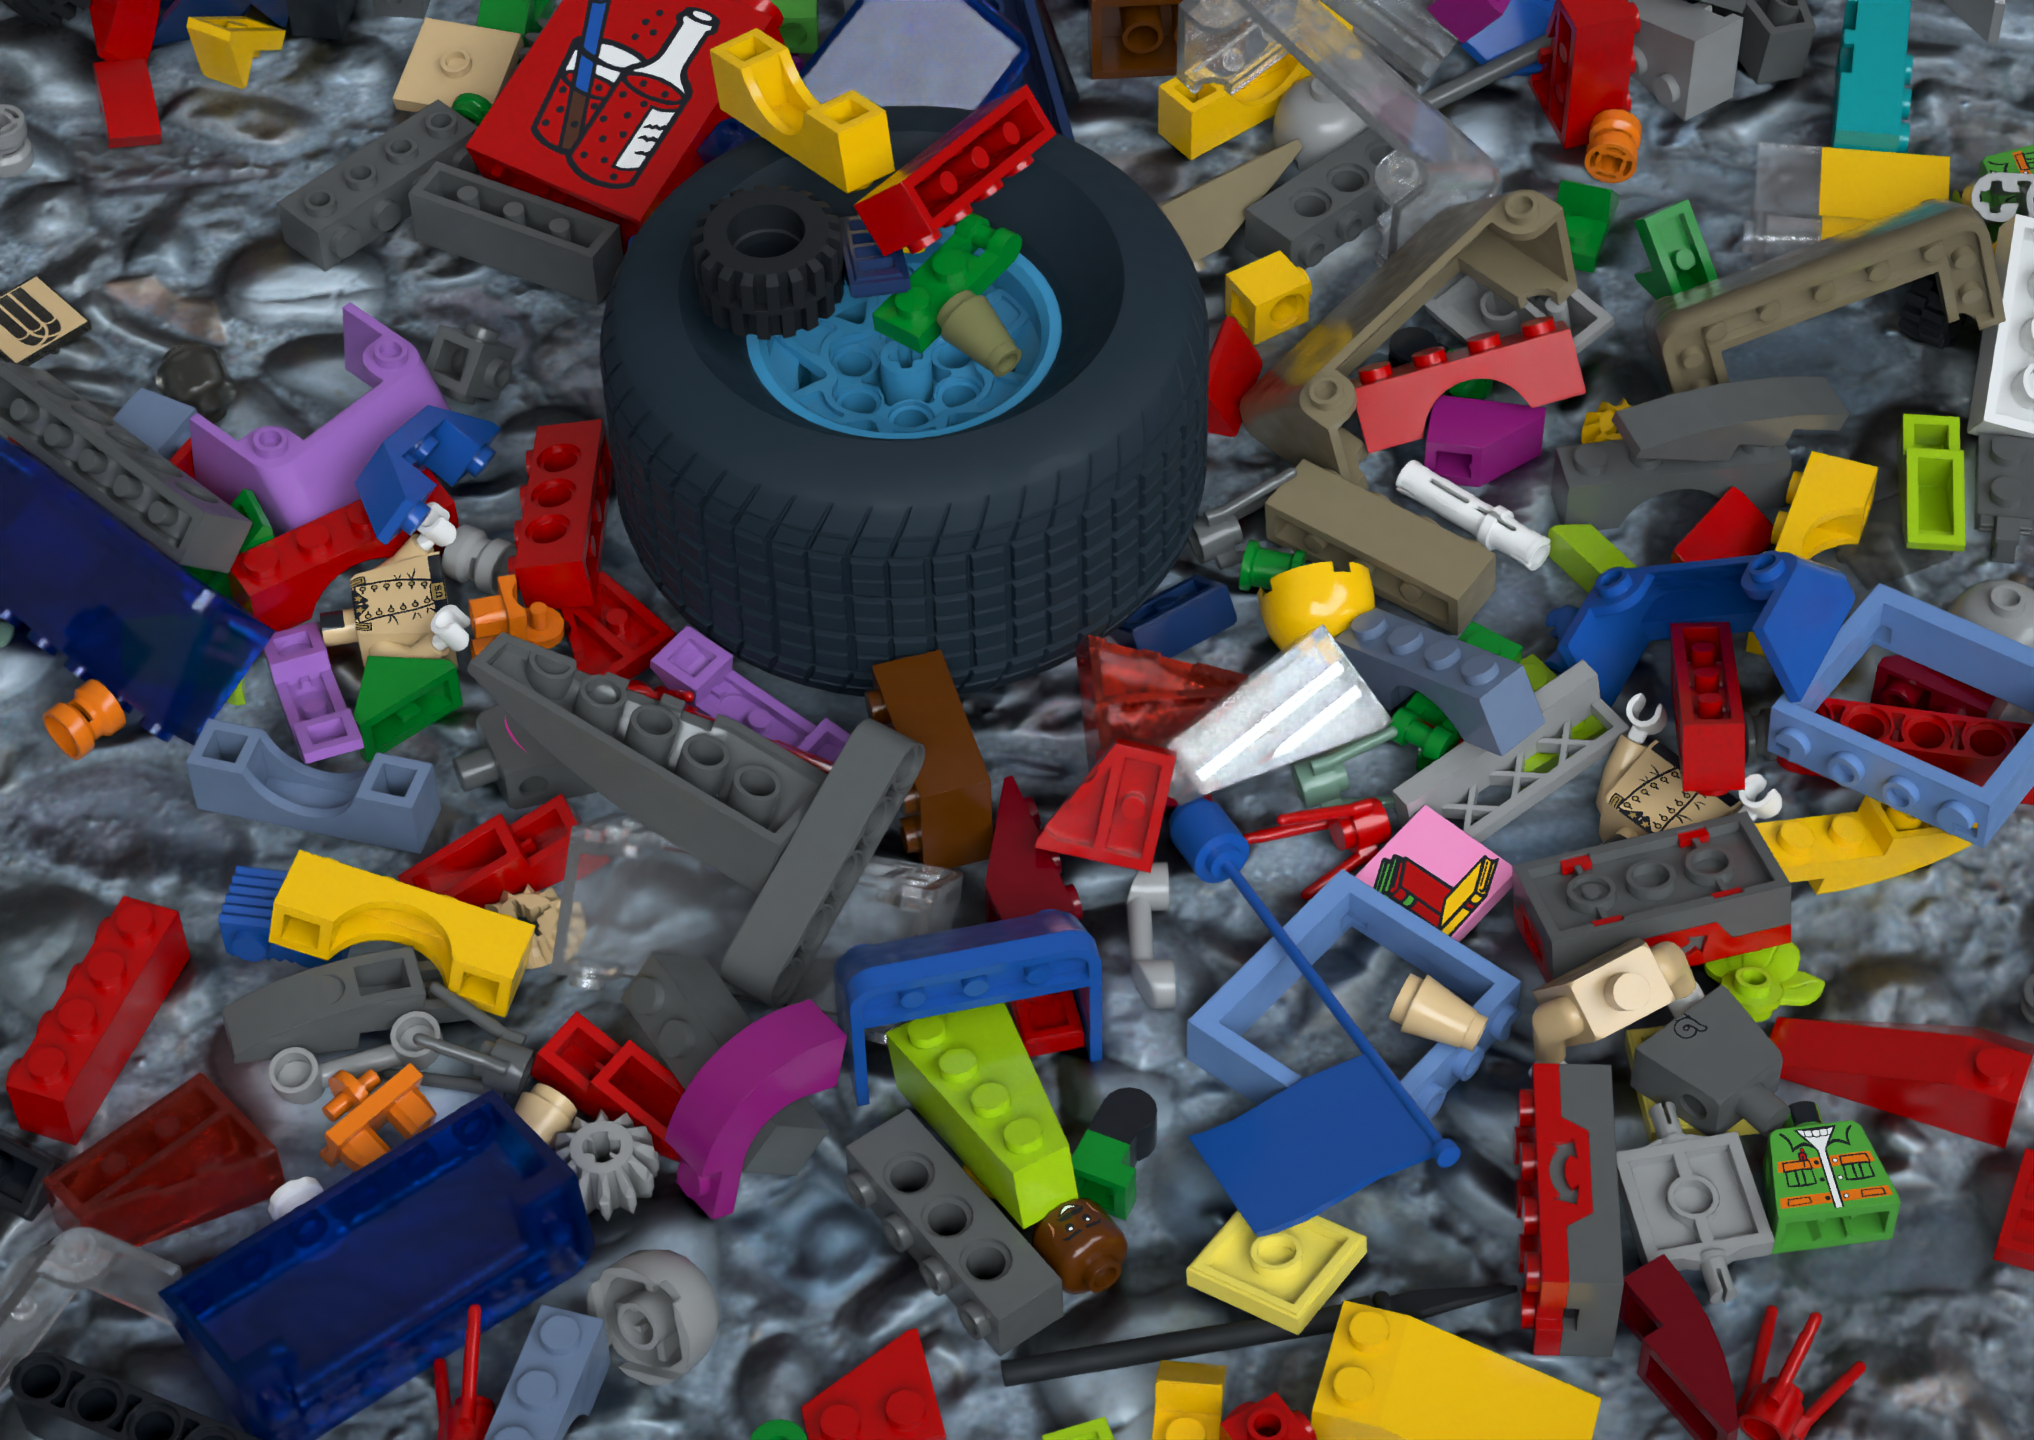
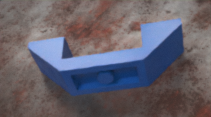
M427 405L384 440L355 481L376 538L387 545L402 531L411 536L430 514L432 509L425 502L437 484L417 468L424 464L452 487L467 473L476 478L495 456L496 451L490 445L501 431V428L491 421Z

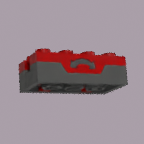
M1747 811L1512 865L1515 924L1546 983L1635 937L1645 941L1649 948L1664 941L1675 943L1685 953L1689 966L1791 943V884Z
M1533 1063L1530 1089H1518V1126H1514L1513 1163L1514 1165H1519L1520 1179H1516L1515 1216L1522 1219V1234H1518L1517 1269L1518 1273H1524V1289H1520L1519 1299L1520 1329H1532L1533 1355L1613 1357L1624 1277L1611 1065Z

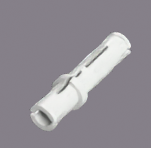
M1417 460L1408 462L1399 473L1396 481V486H1398L1396 490L1416 500L1441 517L1470 532L1489 551L1497 549L1517 560V562L1531 571L1538 569L1548 557L1551 550V545L1549 544L1551 539L1519 523L1514 519L1513 512L1501 505L1493 507L1463 488L1434 473Z

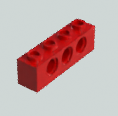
M603 419L537 426L533 450L526 451V470L529 479L528 484L521 485L520 504L523 515L522 520H516L514 523V538L517 552L516 556H510L508 559V575L515 574L517 590H521L526 608H529L535 602H542L547 607L553 609L595 605L614 472L611 447Z
M1730 622L1670 623L1671 695L1683 792L1695 791L1704 796H1720L1728 793L1730 790H1745V720Z

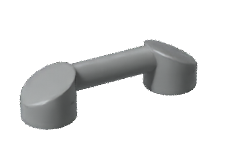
M1153 862L1151 873L1137 871L1127 896L1130 972L1138 993L1148 1006L1153 1009L1176 1008L1174 959H1154L1151 911H1169L1168 862Z
M413 1011L402 1015L393 1024L390 1032L391 1043L319 1064L315 1056L304 1048H286L277 1053L271 1060L268 1067V1077L274 1091L283 1100L293 1104L305 1105L315 1102L322 1097L325 1088L329 1087L328 1079L339 1070H345L357 1079L369 1069L377 1073L398 1066L405 1067L410 1062L418 1071L426 1069L435 1062L439 1053L414 1044L413 1036L416 1033H422L443 1040V1035L437 1020L432 1015L422 1011Z

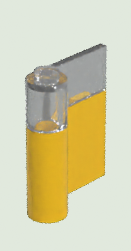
M1758 142L1753 220H1744L1741 252L1751 253V263L1759 264L1914 207L1929 199L1949 200L1950 157Z

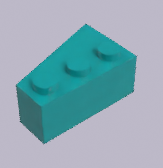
M1846 0L1835 70L1831 148L1907 153L1910 123L1901 122V119L1908 120L1912 95L1911 88H1904V85H1910L1913 66V54H1907L1911 0Z

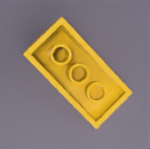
M1344 1300L1312 1408L1311 1425L1317 1440H1592L1601 1398L1412 1316Z

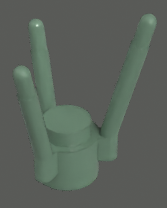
M1386 723L1328 753L1291 764L1293 781L1303 807L1308 809L1319 805L1322 808L1350 804L1370 798H1341L1340 792L1350 789L1348 775L1343 762L1396 737L1398 734L1397 728ZM1393 795L1371 796L1377 798L1385 809H1396Z

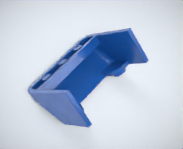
M1767 551L1759 555L1635 568L1614 567L1603 572L1596 579L1595 585L1557 647L1569 668L1583 659L1598 674L1600 698L1612 708L1648 643L1654 640L1670 639V623L1730 622L1731 633L1754 632L1790 703L1801 702L1854 604L1855 593L1842 571L1791 553Z
M1047 909L1032 915L877 944H860L850 948L834 965L838 1027L847 1035L844 1053L857 1107L870 1104L864 1029L1072 990L1083 1027L1084 1041L1090 1062L1102 1060V962L1095 939L1071 913Z

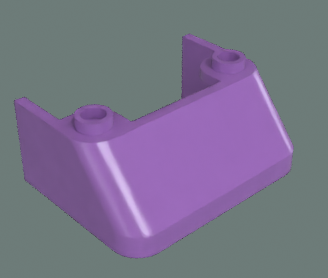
M351 302L342 307L345 369L373 389L303 440L283 427L264 426L251 431L237 441L199 413L189 419L195 480L229 505L233 503L243 488L253 491L272 527L275 538L361 499L355 485L356 479L382 442L424 407L431 405L451 411L415 346ZM423 464L417 469L421 472L428 467Z

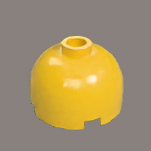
M1332 561L1318 562L1290 569L1269 580L1271 591L1265 593L1260 587L1257 592L1262 619L1269 638L1280 650L1299 659L1312 660L1313 665L1328 666L1341 662L1332 640L1350 627L1356 617L1375 608V596L1369 568L1359 563L1349 562L1351 572H1334Z

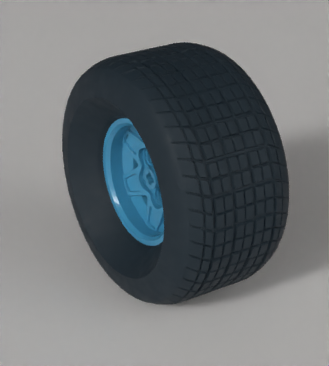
M940 106L881 107L886 110L895 171L873 181L869 187L853 191L849 194L762 136L755 137L725 152L700 168L675 188L651 213L625 253L616 271L606 300L600 333L599 357H601L600 368L617 499L626 533L646 573L662 595L687 622L733 656L769 674L800 685L838 694L865 697V692L873 690L872 665L940 649L958 695L985 691L1024 680L1052 669L1088 650L1118 629L1138 611L1170 572L1190 536L1205 487L1209 387L1208 311L1192 258L1170 220L1148 193L1121 169L1093 150L1056 133L1055 136L1031 154L1035 160L1031 165L1009 178H1001L1004 186L991 196L978 203H970L973 208L972 212L988 219L991 228L997 230L1005 227L1019 234L1022 238L1021 250L1016 260L981 294L988 299L1016 346L1022 352L1019 363L1008 374L1001 377L994 376L990 370L985 369L943 340L941 335L920 354L875 331L872 313L892 294L854 299L850 295L846 280L843 286L844 295L842 301L835 304V312L828 319L819 318V326L810 331L800 329L796 331V336L783 338L782 335H772L770 340L757 339V335L754 334L741 337L733 334L732 327L721 329L713 323V316H706L700 306V300L697 299L691 236L692 229L697 228L696 220L701 212L710 211V204L718 198H730V192L741 188L744 191L753 190L754 185L767 184V188H778L779 185L792 186L794 192L806 190L815 194V201L824 200L831 207L832 215H837L838 219L840 217L859 215L853 206L975 110ZM958 222L947 228L940 227L938 230L942 236L927 246L924 252L904 253L909 277L954 234ZM979 248L973 255L979 257L985 250Z

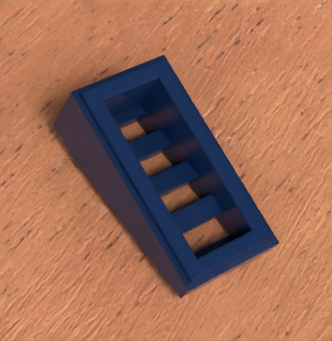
M859 215L840 217L844 277L851 297L855 299L905 293L911 290L903 248L884 257Z

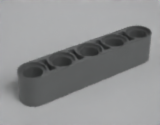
M871 718L863 720L856 726L729 946L721 966V978L723 981L773 1008L783 1006L792 997L917 779L925 759L923 744Z

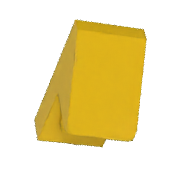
M245 16L188 17L186 25L203 75L240 89H245L247 86L253 57H260L261 51L282 50L286 30Z
M1161 1360L1155 1381V1413L1152 1440H1219L1220 1423L1223 1417L1227 1366Z

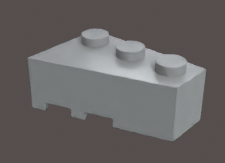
M1628 0L1629 3L1633 2L1637 6L1641 21L1640 32L1635 34L1633 45L1636 70L1630 77L1636 79L1656 96L1661 104L1669 107L1684 121L1733 97L1744 17L1734 13L1723 17L1712 12L1711 4L1702 1L1691 4L1684 0Z

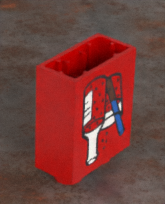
M562 0L465 147L484 178L620 224L624 256L628 250L629 239L637 234L651 213L675 188L700 168L725 152L759 136V134L720 109L709 49L755 28H758L786 46L779 31L784 22V17L770 0Z

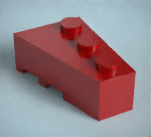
M1628 0L1555 1L1545 31L1547 37H1552L1549 47L1539 49L1536 58L1538 63L1543 64L1540 73L1530 75L1528 85L1564 149L1589 144L1591 121L1602 111L1610 109L1625 110L1629 113L1631 111V97L1628 88L1630 75L1634 74L1636 70V60L1633 51L1634 36L1640 32L1641 27L1639 11L1633 2L1629 3Z

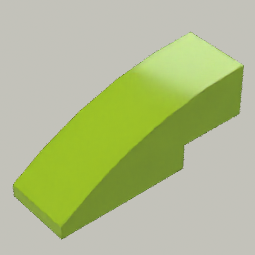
M1903 414L1897 436V471L1900 516L1905 546L1909 549L1964 552L1966 546L1964 450H1960V417Z

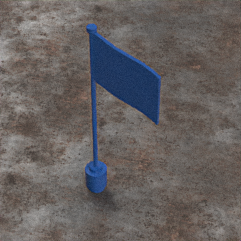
M1202 797L1190 798L1180 803L1174 809L1169 819L1172 843L1202 881L1219 883L1231 879L1362 1052L1360 1056L1298 1081L1232 1121L1205 1132L1188 1136L1253 1232L1258 1237H1262L1306 1222L1376 1180L1428 1159L1434 1158L1437 1164L1443 1168L1455 1164L1461 1155L1458 1146L1452 1139L1442 1138L1241 874L1240 870L1245 865L1249 856V844L1219 804Z

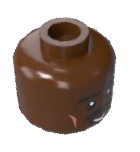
M1074 1198L1061 1203L1041 1221L1034 1224L1031 1246L1062 1279V1290L1073 1295L1084 1294L1090 1291L1101 1292L1113 1285L1119 1278L1122 1271L1121 1265L1126 1258L1128 1243L1121 1229L1097 1202L1089 1198Z

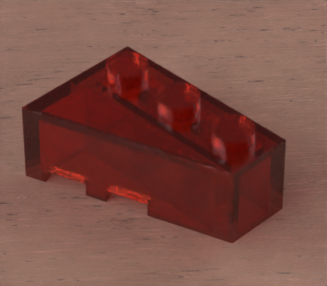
M1089 634L1075 648L1087 763L1095 750L1108 749L1116 738L1148 745L1207 750V756L1261 752L1277 739L1269 680L1199 662L1191 664L1163 657L1159 652L1144 648L1140 651L1108 643L1104 638Z
M199 1072L42 1179L57 1226L92 1263L268 1200L279 1187L286 1183L276 1146L202 1072Z

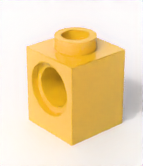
M1279 250L1226 274L1225 314L1228 317L1235 318L1252 344L1256 345L1309 321V298L1312 295L1311 281L1303 268L1296 267Z

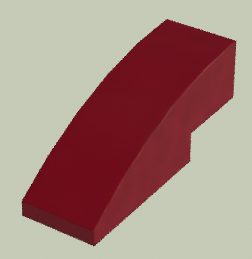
M1662 1254L1624 1277L1619 1318L1642 1343L1637 1375L1694 1440H1736L1739 1426L1735 1393L1725 1355L1708 1316L1690 1286L1665 1254Z

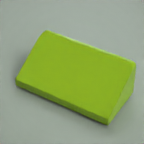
M1591 524L1555 525L1548 531V538L1551 539L1549 543L1551 550L1548 556L1588 594L1595 585L1596 579L1603 572L1614 567H1637Z

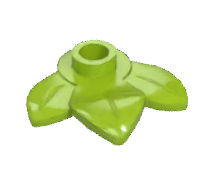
M1793 942L1703 963L1706 974L1728 989L1755 1022L1769 1019L1773 1011L1780 1005H1809L1821 996L1825 987V982L1820 978L1798 971L1800 950Z

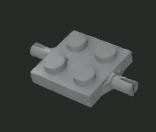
M1665 1102L1663 1110L1662 1103L1653 1105L1648 1111L1658 1139L1642 1148L1616 1152L1618 1191L1641 1264L1644 1266L1660 1255L1665 1254L1677 1271L1688 1269L1700 1270L1702 1272L1709 1293V1300L1712 1304H1720L1721 1298H1723L1724 1303L1730 1302L1736 1298L1737 1290L1734 1288L1727 1265L1733 1261L1771 1255L1775 1243L1737 1131L1707 1137L1684 1134L1676 1113L1675 1104Z

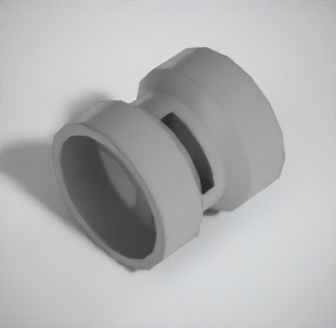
M0 104L1 178L20 175L27 171L34 162L32 144L26 136L27 125L24 114L19 108L6 104Z
M463 524L456 529V539L453 543L445 547L442 556L443 573L446 577L460 583L473 581L479 591L491 596L498 595L497 577L508 575V559L510 556H516V544L503 538L490 540L483 530Z

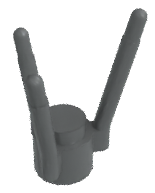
M1289 467L1224 505L1203 513V516L1196 518L1188 541L1197 560L1203 564L1215 559L1220 570L1242 563L1245 550H1235L1236 545L1243 543V534L1238 520L1264 507L1265 502L1270 497L1268 493L1297 476V469ZM1286 546L1265 548L1288 554L1295 553V551Z
M431 983L429 990L432 994L498 1040L493 1042L485 1039L479 1052L442 1039L416 1033L413 1036L414 1044L474 1065L472 1074L482 1078L475 1079L419 1071L423 1075L420 1086L482 1093L502 1101L506 1093L519 1097L529 1079L536 1057L535 1050L524 1047L527 1035L506 1028L440 983ZM386 1069L383 1071L382 1076L385 1080H390L401 1070Z

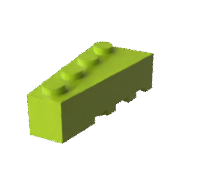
M1005 1003L910 1020L885 1033L897 1089L1023 1229L1041 1221L1061 1203L1078 1198L1069 1143Z

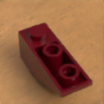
M1013 775L1005 777L1003 781L985 880L986 922L990 923L1032 915L1047 909L1065 911L1080 920L1083 918L1081 901L1074 885H1064L1059 875L1062 873L1059 854L1035 848L1038 833L1041 829L1039 812L1032 796H1022Z

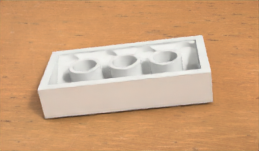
M2015 214L1999 227L1994 258L2006 321L1983 329L1967 427L1968 434L1977 436L1979 433L2034 438V218Z

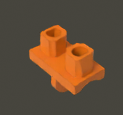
M515 574L497 577L498 595L468 600L470 624L474 638H476L470 639L472 659L501 632L546 649L556 646L564 636V619L559 612L547 607L542 602H535L526 609L517 603V581Z
M410 1062L373 1094L369 1095L372 1090L381 1084V1079L374 1070H367L358 1079L345 1070H339L328 1079L334 1098L322 1107V1111L331 1122H335L346 1112L348 1114L325 1132L324 1138L327 1146L320 1151L319 1156L331 1169L342 1161L365 1181L369 1180L386 1165L393 1153V1150L376 1134L380 1128L390 1122L411 1143L434 1124L437 1113L426 1097L419 1091L423 1075Z

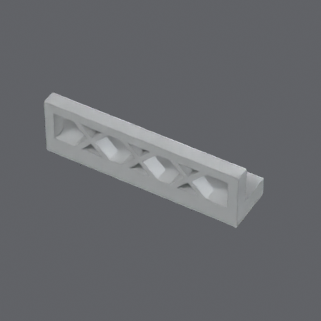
M1582 659L1534 692L1546 723L1501 757L1463 741L1392 790L1398 823L1404 827L1424 805H1427L1444 818L1465 819L1463 831L1481 843L1612 752L1620 734L1628 735L1631 727L1600 698L1598 674ZM1590 715H1593L1608 729L1607 732L1595 740L1571 739L1572 728ZM1537 752L1560 754L1558 766L1549 772H1524L1525 760ZM1489 785L1512 786L1511 798L1500 806L1477 805L1478 793Z

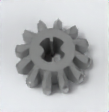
M602 1109L595 1122L587 1123L575 1117L574 1124L572 1125L573 1133H557V1140L555 1142L556 1152L551 1154V1160L549 1161L551 1178L555 1180L558 1197L562 1200L563 1204L574 1203L575 1210L579 1212L581 1218L593 1210L599 1209L601 1215L608 1222L613 1209L619 1207L634 1214L635 1207L637 1206L636 1198L652 1197V1190L655 1187L653 1178L658 1176L657 1171L660 1169L658 1152L654 1150L652 1136L647 1131V1127H634L633 1120L630 1119L627 1112L615 1121H609L608 1116Z

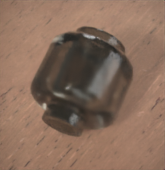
M187 342L175 346L163 356L161 365L156 371L155 383L161 395L196 408L197 413L213 424L224 418L227 409L235 400L236 385L220 353L212 347L200 345L196 342Z

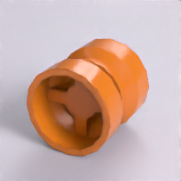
M1619 109L1604 110L1594 117L1591 121L1590 143L1586 149L1584 163L1587 172L1593 178L1601 182L1614 184L1624 182L1632 177L1637 168L1638 148L1640 147L1642 136L1640 120L1632 113Z
M94 679L86 681L75 689L74 698L68 703H56L42 715L44 726L55 744L65 754L75 760H79L94 749L95 740L101 736H112L126 725L125 713L119 702L103 684Z

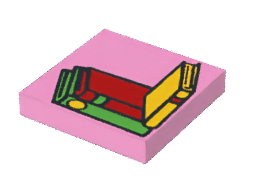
M1424 805L1355 876L1458 942L1513 887L1512 865L1427 805Z

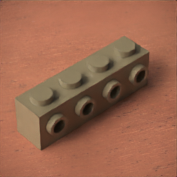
M1302 459L1295 467L1297 469V476L1277 488L1265 502L1266 536L1268 540L1282 547H1289L1295 552L1297 549L1306 551V559L1313 563L1332 561L1334 572H1351L1349 562L1359 563L1369 568L1374 594L1457 636L1496 590L1495 553L1489 551L1478 541L1467 540L1440 527L1433 519L1427 516H1418L1392 503L1381 493L1370 492L1344 479L1332 469L1321 468Z

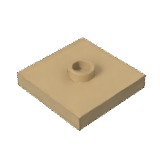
M425 17L392 98L396 109L417 113L438 99L451 108L455 98L463 93L478 94L486 98L493 105L514 73V66L517 65L519 60L518 52L524 47L522 35Z

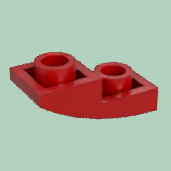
M145 58L93 62L100 113L103 112L108 148L161 144L160 122Z

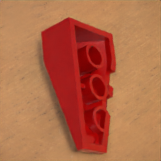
M1777 1017L1769 1037L1780 1050L1783 1057L1781 1079L2004 1149L2034 1062V1044L1971 1026Z

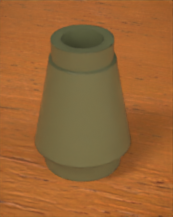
M965 290L950 298L939 311L937 325L942 329L941 336L943 340L985 369L990 370L994 376L1001 377L1008 374L1019 363L1022 357L1021 350L1016 346L985 296H976L972 291Z

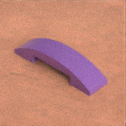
M316 622L259 637L286 722L303 763L308 764L364 748L363 740L351 709H347L332 672L327 649Z
M689 625L680 631L650 660V668L668 689H682L691 691L694 694V700L689 703L686 702V704L698 708V713L715 719L717 714L726 716L766 738L782 741L832 762L837 760L851 735L826 717L817 726L735 672L732 669L733 655Z

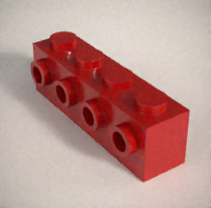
M1025 84L976 109L853 206L884 257L906 246L910 253L914 254L931 245L942 236L938 230L940 227L947 228L969 215L973 211L970 203H978L1000 190L1004 186L1001 178H1009L1031 165L1035 161L1031 154L1055 136L1056 132L1030 88Z
M123 895L111 916L105 917L100 922L92 947L82 963L75 964L67 977L65 990L54 1008L46 1011L41 1017L37 1026L36 1037L23 1058L16 1059L9 1069L6 1078V1090L21 1130L77 1146L190 958L179 911Z

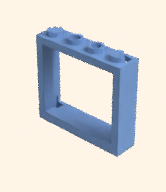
M1879 583L1841 626L1801 702L1790 703L1784 692L1771 707L1767 751L1984 849L2034 786V724L1983 787H1980L1815 713V711L1873 644H1876L2034 713V649ZM1975 822L1978 823V829L1972 827Z
M1341 869L1282 927L1311 966L1352 926L1474 1004L1472 1007L1479 1014L1489 1018L1473 1052L1462 1047L1457 1048L1437 1042L1400 1081L1430 1120L1441 1108L1447 1091L1459 1079L1467 1081L1474 1075L1484 1058V1053L1497 1039L1503 1042L1510 1037L1511 1025L1522 1015V1011L1518 1009L1521 981ZM1274 936L1187 1021V1059L1256 1105L1263 1103L1304 1079L1241 1037L1302 976V973Z

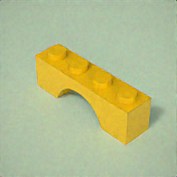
M1319 0L1281 20L1265 52L1252 66L1239 75L1229 79L1218 80L1198 64L1158 86V134L1189 160H1193L1274 116L1278 101L1293 83L1307 76L1320 74L1348 76L1351 74L1353 26Z
M758 28L709 49L720 109L845 193L849 194L853 191L863 190L869 187L873 181L895 171L886 110L854 90L820 104L802 81L789 49Z
M1811 451L1804 472L1794 470L1786 496V503L1791 504L1789 512L1779 510L1771 536V544L1776 545L1774 551L1787 552L1811 559L1816 554L1830 548L1858 545L1873 505L1879 467ZM1748 632L1746 652L1766 656L1754 632Z
M299 850L273 902L268 942L326 961L341 950L361 942L390 941L409 947L413 946V949L425 955L436 966L447 989L455 992L478 1009L505 1018L527 968L536 925L518 920L507 914H499L458 901L448 895H440L405 884L392 877L380 876L340 863L333 858L321 857Z

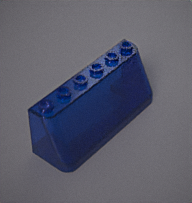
M0 435V617L19 628L22 622L32 628L26 636L31 642L53 656H56L59 650L68 656V659L63 664L65 668L85 682L90 679L101 681L114 695L123 711L130 714L134 707L144 714L139 724L154 736L168 743L173 735L194 746L208 718L214 719L276 631L234 600L205 584L86 496L83 491L35 455Z
M491 1089L414 1137L407 1139L368 1165L353 1172L304 1204L294 1208L263 1229L240 1241L199 1268L184 1275L176 1282L159 1291L158 1295L166 1316L246 1433L263 1440H316L431 1367L436 1358H445L464 1346L468 1309L471 1304H478L481 1307L480 1330L481 1334L573 1277L589 1261L594 1249V1237L576 1173Z

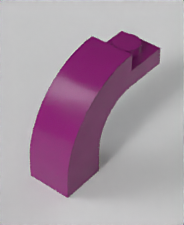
M810 999L776 1010L734 1035L698 1071L673 1112L665 1141L681 1156L676 1183L681 1187L684 1194L693 1199L712 1220L734 1212L744 1159L760 1129L777 1112L790 1103L837 1086L847 1035Z

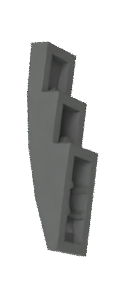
M1794 376L1727 382L1670 394L1616 411L1612 422L1636 459L1729 462L1738 445L1785 446L1794 429L1840 431L1850 413L1824 376Z

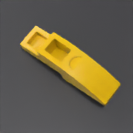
M1866 795L1856 812L1754 823L1789 882L1808 881L1816 895L1848 890L1903 875L1935 863L1973 845L1968 841L1950 835L1935 826L1904 812L1897 811ZM1975 822L1972 827L1978 829V823Z

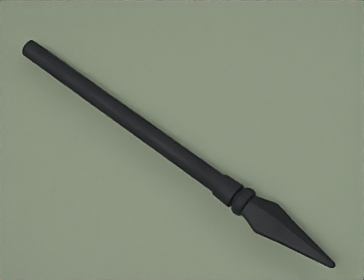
M1516 1285L1421 1289L1389 1296L1385 1291H1378L1373 1295L1372 1299L1367 1295L1346 1301L1409 1315L1421 1320L1516 1293L1518 1287ZM1343 1302L1339 1305L1321 1307L1299 1335L1261 1318L1002 1360L1001 1370L1004 1386L1009 1387L1159 1362L1161 1360H1171L1333 1333L1337 1326Z

